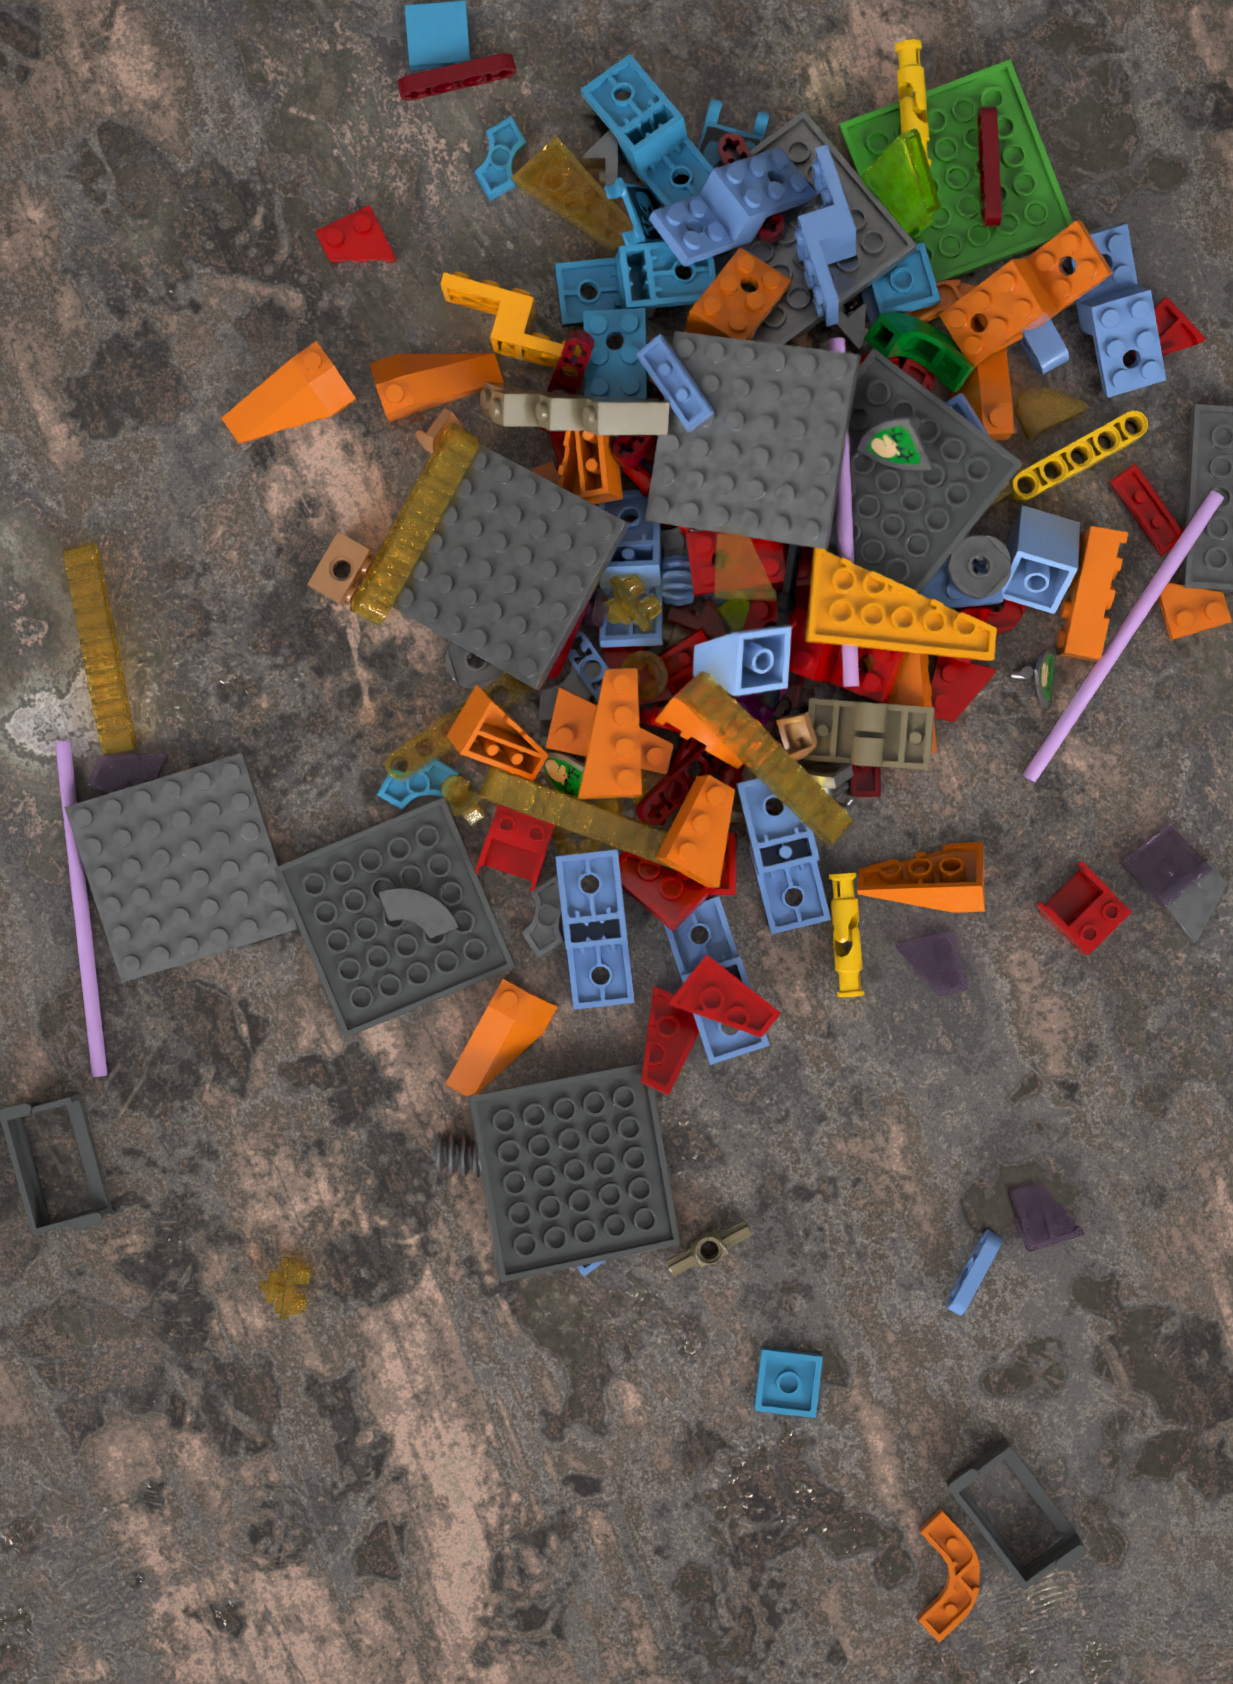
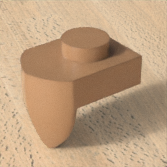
M444 408L427 432L417 430L415 436L425 450L437 456H445L460 439L466 428L453 412Z
M809 712L783 716L776 720L784 746L783 755L785 757L800 760L816 748L817 740Z

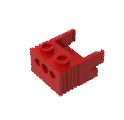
M497 805V811L494 813L495 817H493L491 828H489L490 833L486 836L475 872L480 874V868L485 865L530 880L532 887L529 891L534 892L547 857L546 851L549 850L548 846L551 845L550 840L553 839L552 835L555 833L554 829H556L557 825Z
M1078 861L1075 865L1079 866L1080 869L1046 903L1043 904L1042 901H1037L1035 905L1039 908L1037 911L1058 932L1062 933V936L1066 937V940L1070 941V944L1074 945V948L1078 949L1080 954L1089 955L1132 911L1127 909V906L1123 905V902L1119 901L1118 897H1115V894L1083 861Z

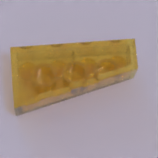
M557 136L511 177L516 188L615 256L618 247L625 245L621 233L633 230V224L612 199H608L603 188Z

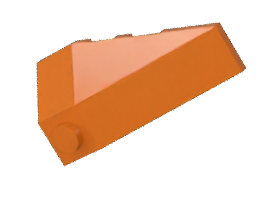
M975 323L976 328L979 331H981V329ZM1005 347L996 353H992L977 364L960 390L951 392L950 399H952L959 393L964 394L989 436L994 441H1007L1014 433L1013 403L1007 350Z
M315 341L292 357L221 417V419L237 442L242 444L272 435L280 430L290 427L296 428L307 422L332 417L354 402L356 398L319 343Z
M495 353L395 354L369 363L385 415L389 422L484 390V382L504 384Z
M983 842L951 843L943 845L941 851L927 855L925 851L914 853L915 858L901 862L892 859L859 868L858 895L953 913L985 912Z
M504 977L445 1085L465 1096L478 1094L544 1033L558 1006Z

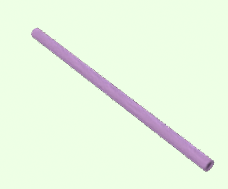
M845 338L829 339V351L845 353ZM848 427L836 498L838 557L846 558L854 564ZM842 645L843 686H859L858 647Z
M1213 490L1209 492L1103 652L1101 659L1097 661L1022 774L1024 777L1036 783L1223 501L1224 497Z
M71 741L55 742L91 1072L92 1077L106 1076L108 1073L86 875L64 808L77 803Z

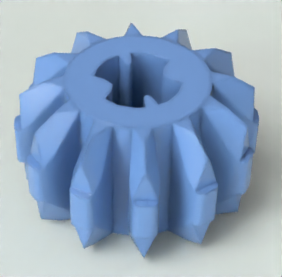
M672 554V556H665L661 566L663 601L667 605L674 606L692 604L695 596L689 555Z

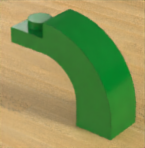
M898 312L881 313L864 338L886 358L902 356L921 364L952 392L960 390L976 367L957 350L958 346L953 339L934 326L907 314Z

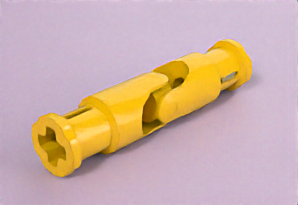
M916 39L903 40L895 44V53L898 54L899 69L896 75L901 115L902 144L906 148L904 170L910 172L923 171L931 167V159L928 158L927 142L930 138L926 110L924 67L920 64L919 52L922 48V42Z
M856 873L829 874L833 887V899L830 900L832 924L834 926L835 971L839 975L840 990L837 992V997L865 995L864 990H861L860 971L863 969L860 931L858 928V899L855 898L854 878H856ZM846 941L852 942L849 954L842 945Z

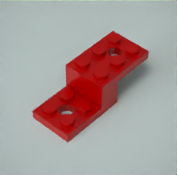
M707 530L686 533L694 596L756 588V592L760 593L782 591L789 543ZM808 546L801 547L795 589L810 587L812 562L808 561L805 557V551L809 548ZM720 552L726 553L730 557L729 565L725 568L715 567L712 563L714 555Z
M755 591L742 631L769 628L773 623H777L779 613L777 609L778 599ZM796 606L789 622V626H791L789 671L812 680L837 685L887 704L905 652L858 647L859 686L844 687L842 645L807 642L808 610ZM871 655L874 659V667L871 671L865 672L863 661L867 656Z

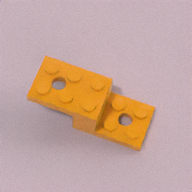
M453 271L452 274L443 273L440 285L445 301L496 315L491 333L494 353L552 369L556 368L566 341H562L561 344L549 341V336L538 332H532L531 335L536 317L534 297H531L529 292L519 288H513L512 291L502 289L500 284L491 280H482V283L470 280L471 277L458 271ZM578 344L576 345L573 355L579 357L581 352V349H579L580 346ZM572 366L562 367L563 372L573 375L578 374L577 370Z

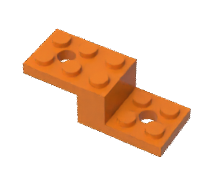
M1076 220L1027 258L1009 261L940 313L939 316L962 354L976 366L1021 332L1039 328L1111 276L1113 272L1082 221ZM1069 256L1076 262V269L1071 275L1066 274L1063 270V262ZM978 314H983L987 319V327L984 331H979L975 326V319Z
M740 247L691 308L684 332L753 341L757 328L788 290L792 280ZM745 283L751 284L755 287L756 291L746 292L741 288V285ZM650 377L649 381L655 384L652 378Z

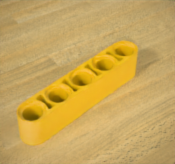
M1139 411L1127 412L1024 469L1009 482L1007 489L1009 497L1017 503L1028 502L1134 443L1147 431V417ZM1125 421H1131L1136 425V434L1127 432ZM1098 436L1108 438L1110 442L1109 449H1104L1099 445ZM1071 451H1078L1083 455L1084 461L1082 464H1077L1072 460ZM1046 465L1056 469L1057 477L1055 479L1045 475L1044 467ZM1019 480L1028 482L1031 488L1030 493L1024 494L1020 492L1017 482Z

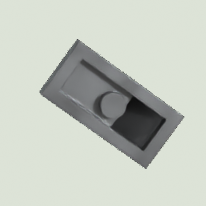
M610 130L581 157L582 168H605L599 169V188L615 184V179L618 178V140Z
M866 302L849 317L845 315L847 311L844 306H841L838 309V323L830 326L839 338H845V345L853 354H859L864 344Z

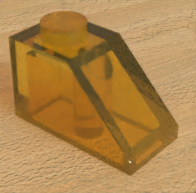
M1034 387L1025 390L1017 395L1019 400L1013 405V411L1027 440L1082 415L1089 408L1085 401L1046 387L1038 391Z

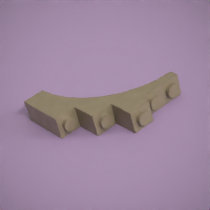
M484 382V390L480 394V405L483 413L491 416L492 422L501 426H539L549 431L585 430L596 435H668L669 402L657 398H619L561 394L517 388L497 382Z

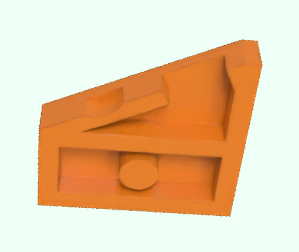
M1168 583L1158 597L1170 641L1232 622L1223 592L1183 588V585Z

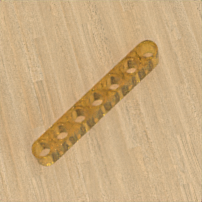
M454 423L449 424L445 428L354 595L350 605L351 612L376 625H380L385 620L479 446V438Z
M96 543L65 548L63 550L64 562L101 750L105 756L135 750L137 747L136 736L98 546Z
M508 673L503 674L483 688L491 698L498 689H504L509 692L508 700L498 703L505 711H508L536 691V689L529 685L520 684L515 677ZM546 678V680H545V682L543 683V685H545L547 682H549V681L552 680V679H547V678ZM466 701L393 751L386 758L385 769L394 781L405 782L410 780L455 748L450 740L442 735V730L446 725L454 724ZM420 743H432L434 745L433 752L428 756H420L417 753ZM403 759L408 762V768L405 773L395 774L392 772V765L396 760Z
M700 671L679 694L682 702L819 839L833 846L853 823L851 816L710 675Z
M489 767L479 796L672 868L655 859L668 834L667 831L588 801L577 799V797L497 767Z

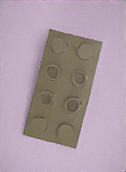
M809 698L808 712L816 736L817 746L804 760L860 766L930 770L935 707Z

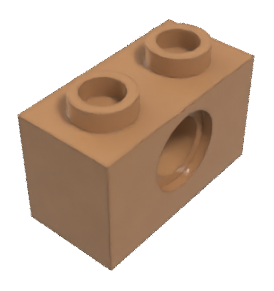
M338 531L307 585L341 606H344L346 601L350 603L358 592L359 587L356 584L361 575L366 576L373 566L374 560L371 559L373 556L372 551ZM343 563L349 564L351 566L350 574L345 578H338L336 576L337 567Z

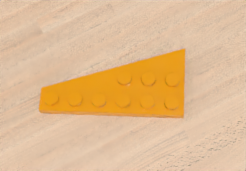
M814 548L806 631L807 642L987 661L994 660L997 628L963 612L959 613L948 608L935 599L922 596L917 591L874 571L870 572L859 567L846 558L835 556L827 552L826 549Z

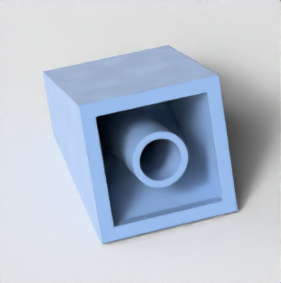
M1021 505L1011 526L1006 547L1011 557V575L1007 584L1002 588L1003 599L1055 614L1078 570L1080 522Z
M784 625L734 632L695 645L693 676L734 696L788 688L791 626Z

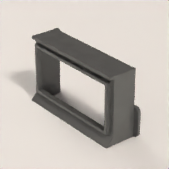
M81 1093L32 1107L28 1103H23L0 1110V1121L32 1236L67 1226L77 1231L102 1223L103 1216L112 1212L113 1209ZM67 1105L95 1208L50 1220L22 1117Z
M1005 1436L997 1446L955 1477L946 1481L950 1493H952L1024 1590L1056 1567L1060 1570H1066L1086 1555L1087 1550L1079 1534ZM1003 1459L1063 1537V1539L1026 1566L1022 1565L965 1489Z

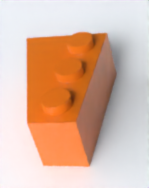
M585 430L566 431L563 446H565L563 463L559 465L557 474L560 476L558 486L593 505L623 499L620 465L615 461L612 450L617 436L596 435Z
M696 677L671 699L655 719L661 725L667 722L681 730L680 736L689 740L690 737H693L707 745L705 747L707 752L736 769H739L770 734L758 720L741 708L736 700L730 698L721 689Z
M476 684L446 736L461 755L533 781L549 756L536 739L478 684Z
M710 775L697 776L655 859L705 887L719 888L735 790Z

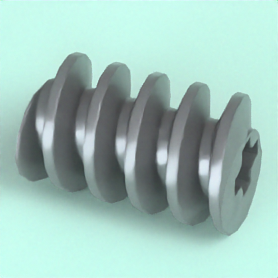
M438 1132L432 1157V1165L434 1162L436 1163L437 1172H442L446 1164H448L450 1174H454L458 1166H460L462 1176H466L470 1168H472L474 1177L478 1178L480 1176V1168L475 1139L470 1146H467L466 1137L462 1136L459 1143L455 1144L454 1135L450 1134L447 1141L443 1142L442 1134Z

